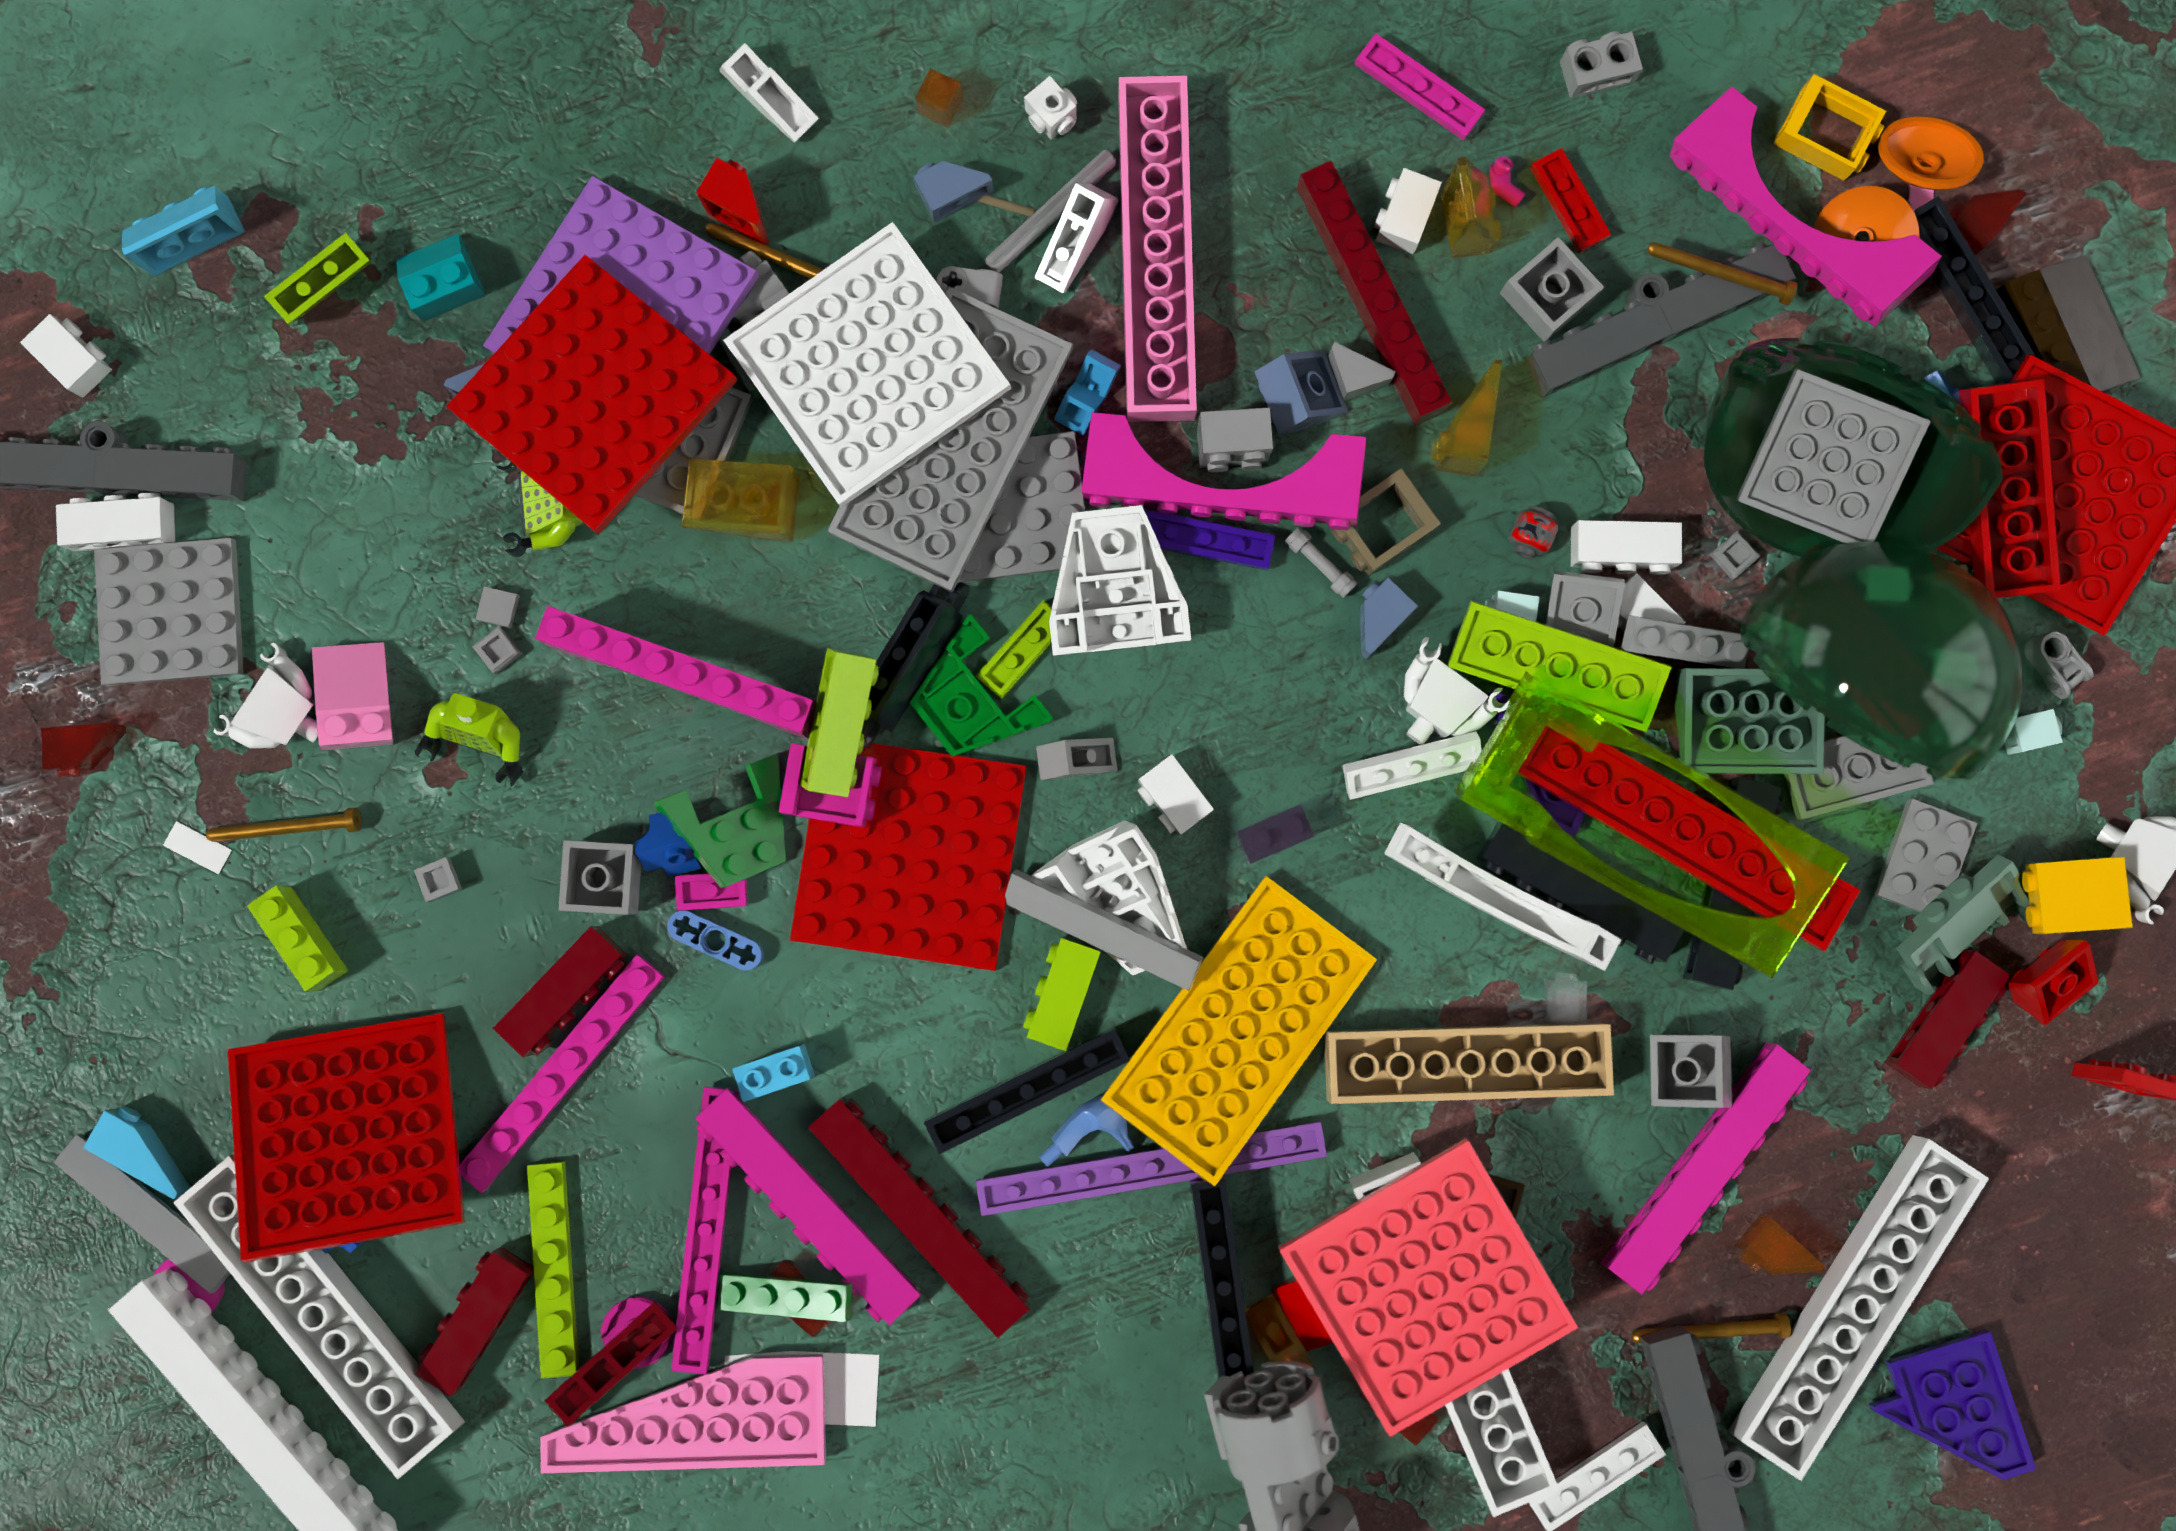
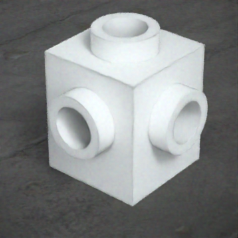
M1051 76L1024 97L1025 111L1030 115L1028 117L1029 122L1038 133L1045 132L1052 140L1058 134H1066L1075 125L1077 101L1069 89L1066 87L1061 89Z

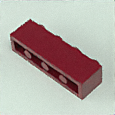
M590 926L492 1029L522 1058L531 1056L533 1053L536 1056L540 1055L551 1044L552 1041L549 1037L557 1028L561 1031L564 1030L575 1019L576 1015L573 1012L581 1003L589 1004L600 993L601 990L598 986L606 977L609 980L613 979L624 968L625 964L622 961L628 954L599 926Z
M1963 950L1951 965L1955 973L1951 977L1944 975L1935 988V992L1928 998L1884 1062L1917 1087L1932 1089L1943 1082L1947 1076L1948 1071L1946 1068L1953 1058L1959 1057L1967 1047L1966 1039L1973 1030L1978 1029L1987 1018V1013L1985 1012L1991 1003L2000 999L2006 991L2007 986L2005 983L2011 975L1977 951Z
M503 1247L492 1251V1253L487 1251L482 1256L475 1268L479 1272L473 1283L467 1282L456 1298L460 1304L453 1314L449 1312L443 1318L437 1328V1331L441 1333L434 1344L429 1343L417 1360L421 1363V1366L415 1375L449 1397H452L462 1389L534 1274V1267Z

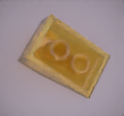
M1460 157L1457 159L1441 193L1451 259L1492 253L1497 241L1501 239L1500 224L1498 220L1494 221L1492 208H1495L1494 189L1488 187L1486 175L1466 157Z
M1494 360L1446 430L1440 431L1439 438L1434 440L1431 459L1437 460L1435 471L1476 476L1488 462L1502 360Z
M689 459L682 527L759 540L793 542L800 475L790 465Z

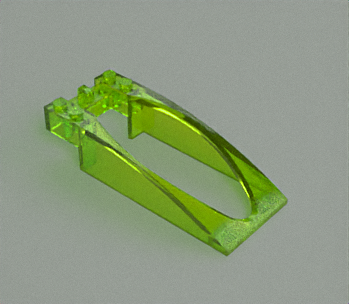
M1526 671L1510 697V705L1475 763L1473 761L1470 763L1456 786L1454 792L1460 800L1520 832L1527 842L1773 978L1850 857L1693 765ZM1545 726L1575 741L1588 752H1593L1598 742L1630 750L1656 760L1690 778L1709 791L1752 829L1779 860L1789 875L1795 892L1793 907L1783 915L1775 917H1751L1698 905L1646 886L1619 872L1586 850L1552 819V816L1532 794L1511 782Z

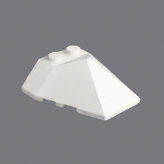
M1142 505L1072 513L1049 619L1053 656L1191 640L1188 605L1181 594Z
M1124 820L1073 844L1032 875V877L1187 949L1157 855L1138 826ZM1106 952L1131 975L1145 971Z

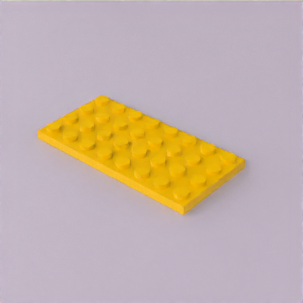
M1265 876L1201 962L1191 989L1189 991L1183 988L1180 990L1100 1101L1205 1181L1216 1186L1377 959L1269 877Z

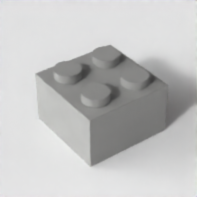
M1557 237L1506 282L1500 294L1544 342L1549 340L1595 300L1604 286L1564 242Z
M1270 408L1200 412L1197 425L1199 467L1208 468V472L1214 473L1227 471L1228 466H1242V470L1261 469L1262 464L1268 463L1273 450Z
M563 840L558 911L624 915L638 914L641 862L635 853V845Z
M1650 1035L1651 1106L1732 1107L1730 1036Z

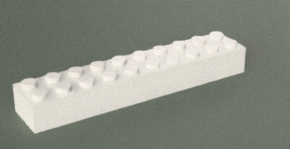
M1912 1135L1791 1329L1790 1337L1785 1338L1728 1432L1802 1481L1989 1178L1930 1139Z
M1412 1152L1348 1180L1358 1201L1421 1163L1415 1153ZM1509 1369L1445 1405L1493 1517L1560 1490Z
M234 1155L228 1156L173 1202L397 1479L413 1468L465 1423L464 1419L440 1390L415 1375L420 1365L328 1253L325 1254L319 1249L247 1263L241 1261Z
M169 1268L142 1280L108 1310L299 1531H398L393 1517L387 1512H382L373 1502L371 1492L365 1486L357 1484L351 1477L347 1464L331 1454L326 1448L327 1443L319 1433L312 1432L305 1424L301 1411L285 1401L280 1395L279 1386L272 1379L265 1378L259 1371L255 1358L248 1352L242 1351L234 1342L233 1333L213 1318L209 1305L204 1300L195 1298L187 1289V1280L180 1273L173 1272Z

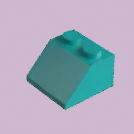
M459 233L396 259L398 280L410 309L423 322L486 295Z

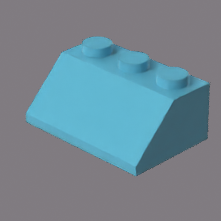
M214 185L197 190L192 197L182 202H173L166 205L163 211L151 217H143L134 221L132 226L122 230V251L127 258L155 277L244 233L245 230L229 197Z

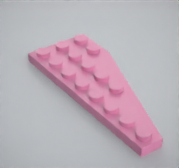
M824 1354L753 1356L577 1421L569 1427L564 1426L545 1433L540 1437L541 1473L825 1465Z

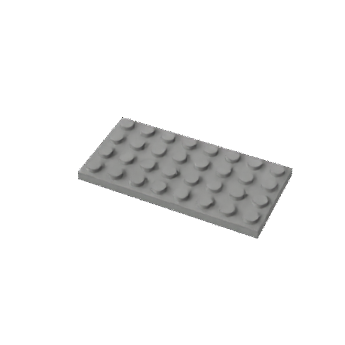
M949 287L945 295L1010 383L1012 389L842 508L839 506L827 532L953 592L1073 350V344Z

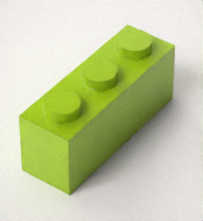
M344 233L264 297L287 324L293 325L372 262L349 235Z
M275 885L247 905L305 992L321 991L349 971L291 886Z
M1061 938L1059 944L1052 942L1046 962L1052 964L1048 977L1040 976L1034 995L1040 997L1037 1009L1029 1008L1023 1025L1024 1029L1029 1030L1026 1038L1063 1051L1067 1050L1101 951Z

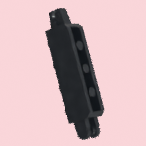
M962 582L956 584L946 601L944 599L948 594V590L935 584L929 593L925 590L917 593L876 661L878 678L876 684L871 686L868 698L871 700V712L868 720H864L861 734H864V747L869 748L878 734L882 735L885 730L892 733L910 701L961 620L962 615L959 611L969 595V585Z

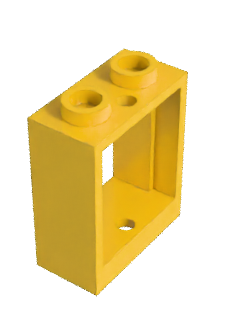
M1813 74L1800 90L1773 145L1845 181L1854 171L1859 173L1868 160L1869 154L1865 151L1869 143L1874 144L1882 133L1884 125L1880 122L1886 110ZM1814 102L1862 126L1847 158L1798 134Z

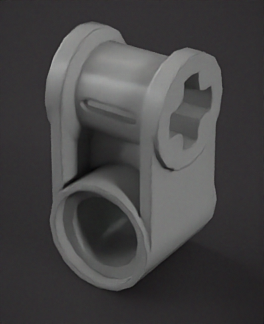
M948 266L939 272L937 284L945 294L950 281H955L957 286L954 289L999 309L1003 275L999 272Z
M2051 632L2034 636L2027 641L2024 648L2027 660L2043 678L2047 688L2061 699L2067 698L2071 695V689L2080 682L2089 681L2093 678L2092 668L2079 655L2064 634ZM2045 642L2051 647L2050 656L2044 651Z

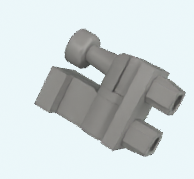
M749 251L739 259V261L753 268L760 275L732 318L733 322L739 323L741 326H744L756 317L755 315L763 310H767L789 294L768 262H762L753 251Z

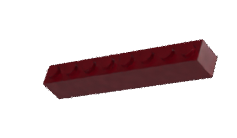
M1330 160L1302 173L1297 185V191L1385 367L1396 371L1392 382L1414 426L1444 413L1452 401L1332 161Z
M844 1096L841 1097L808 1128L989 1330L999 1338L1029 1310L1030 1303L1027 1301L1030 1297L1029 1293L1018 1281L1012 1284L1003 1274L1006 1271L1005 1266L995 1255L992 1254L988 1257L981 1250L980 1246L983 1243L970 1228L966 1231L963 1230L956 1222L959 1216L948 1203L945 1202L941 1205L932 1195L936 1192L933 1186L923 1176L917 1179L909 1170L912 1164L900 1150L894 1153L885 1143L889 1139L881 1128L876 1124L871 1127L862 1118L865 1114L862 1107L853 1098L847 1101Z

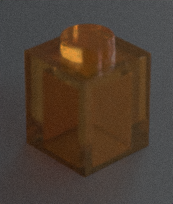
M930 68L915 97L918 113L949 127L963 100L961 82Z

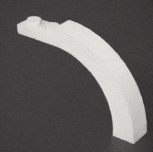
M1399 824L1384 853L1386 856L1426 878L1425 880L1464 902L1601 970H1606L1621 939L1598 925L1552 906L1491 875L1405 824Z

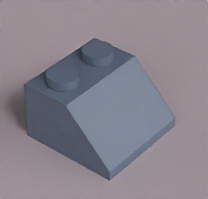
M1324 350L1283 354L1254 371L1259 383V390L1264 396L1268 408H1270L1271 421L1276 427L1278 434L1299 432L1348 413Z

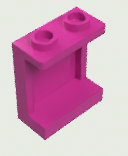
M791 743L779 813L865 828L866 821L873 820L875 811V800H870L872 787H878L881 777V766H876L877 759L870 756H856L854 768H857V780L854 788H850L848 797L807 791L800 785L807 747Z

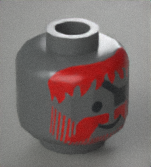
M1530 506L1528 510L1518 512L1508 534V541L1515 547L1514 553L1529 560H1533L1534 556L1548 554L1559 528L1558 524L1554 521L1555 516L1551 512L1536 506Z

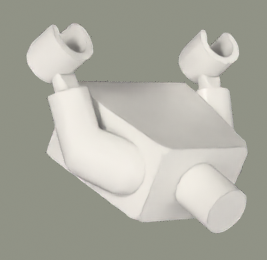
M1425 637L1422 640L1419 650L1420 654L1416 655L1408 668L1404 684V698L1408 702L1406 711L1416 718V721L1406 734L1420 745L1427 741L1433 731L1445 738L1450 734L1459 736L1479 730L1497 712L1506 710L1512 702V698L1503 704L1496 700V695L1503 688L1495 689L1489 697L1437 659L1440 656L1442 644L1440 643L1435 651H1428L1425 646L1429 641V637Z
M271 643L270 645L276 650L275 655L269 658L263 653L260 654V658L270 665H268L234 717L219 716V718L226 721L225 730L214 728L213 731L216 735L230 737L248 748H276L280 744L287 745L294 733L314 743L318 737L317 721L307 716L314 703L311 699L312 689L303 671L287 657V652L277 644Z
M2173 816L2136 818L2127 833L2106 823L2096 841L2115 850L2111 858L2125 857L2129 901L2135 909V917L2140 922L2154 924L2149 918L2150 910L2155 914L2162 915L2164 909L2160 905L2150 903V899L2156 901L2176 869V818Z

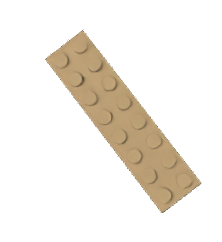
M1569 1023L1326 1031L1324 1033L1326 1101L1330 1104L1614 1095L1611 1024Z

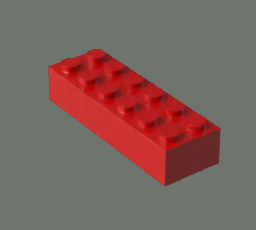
M2044 379L1958 390L1976 597L1989 600L2060 591Z

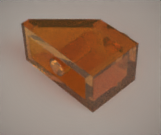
M1762 1214L1734 1245L1743 1253L1740 1260L1755 1272L1761 1269L1769 1274L1822 1272L1826 1267L1777 1222Z
M1273 1293L1245 1309L1246 1318L1270 1362L1294 1361L1307 1364L1312 1368L1315 1367Z

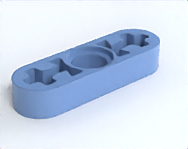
M678 911L668 920V932L673 939L740 970H753L760 966L763 961L764 951L757 941L694 912ZM686 917H689V925L697 929H701L702 923L707 925L699 936V944L694 942L698 935L692 932H684L683 935L679 934L680 928L676 926L678 920H685ZM714 930L722 932L725 936V944L718 951L710 949L706 942L708 934ZM733 937L738 939L734 946L740 949H747L749 945L753 947L752 953L756 955L754 961L749 960L746 964H743V957L735 952L730 953V958L725 956L732 946Z

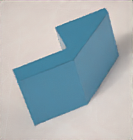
M1091 349L1085 357L1075 382L1065 393L1054 420L1084 436L1090 426L1091 412L1097 413L1121 365Z

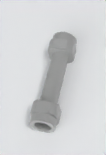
M1299 526L1289 535L1285 542L1296 554L1301 551L1333 583L1330 588L1344 598L1358 583L1348 571L1342 573L1310 542L1312 536Z

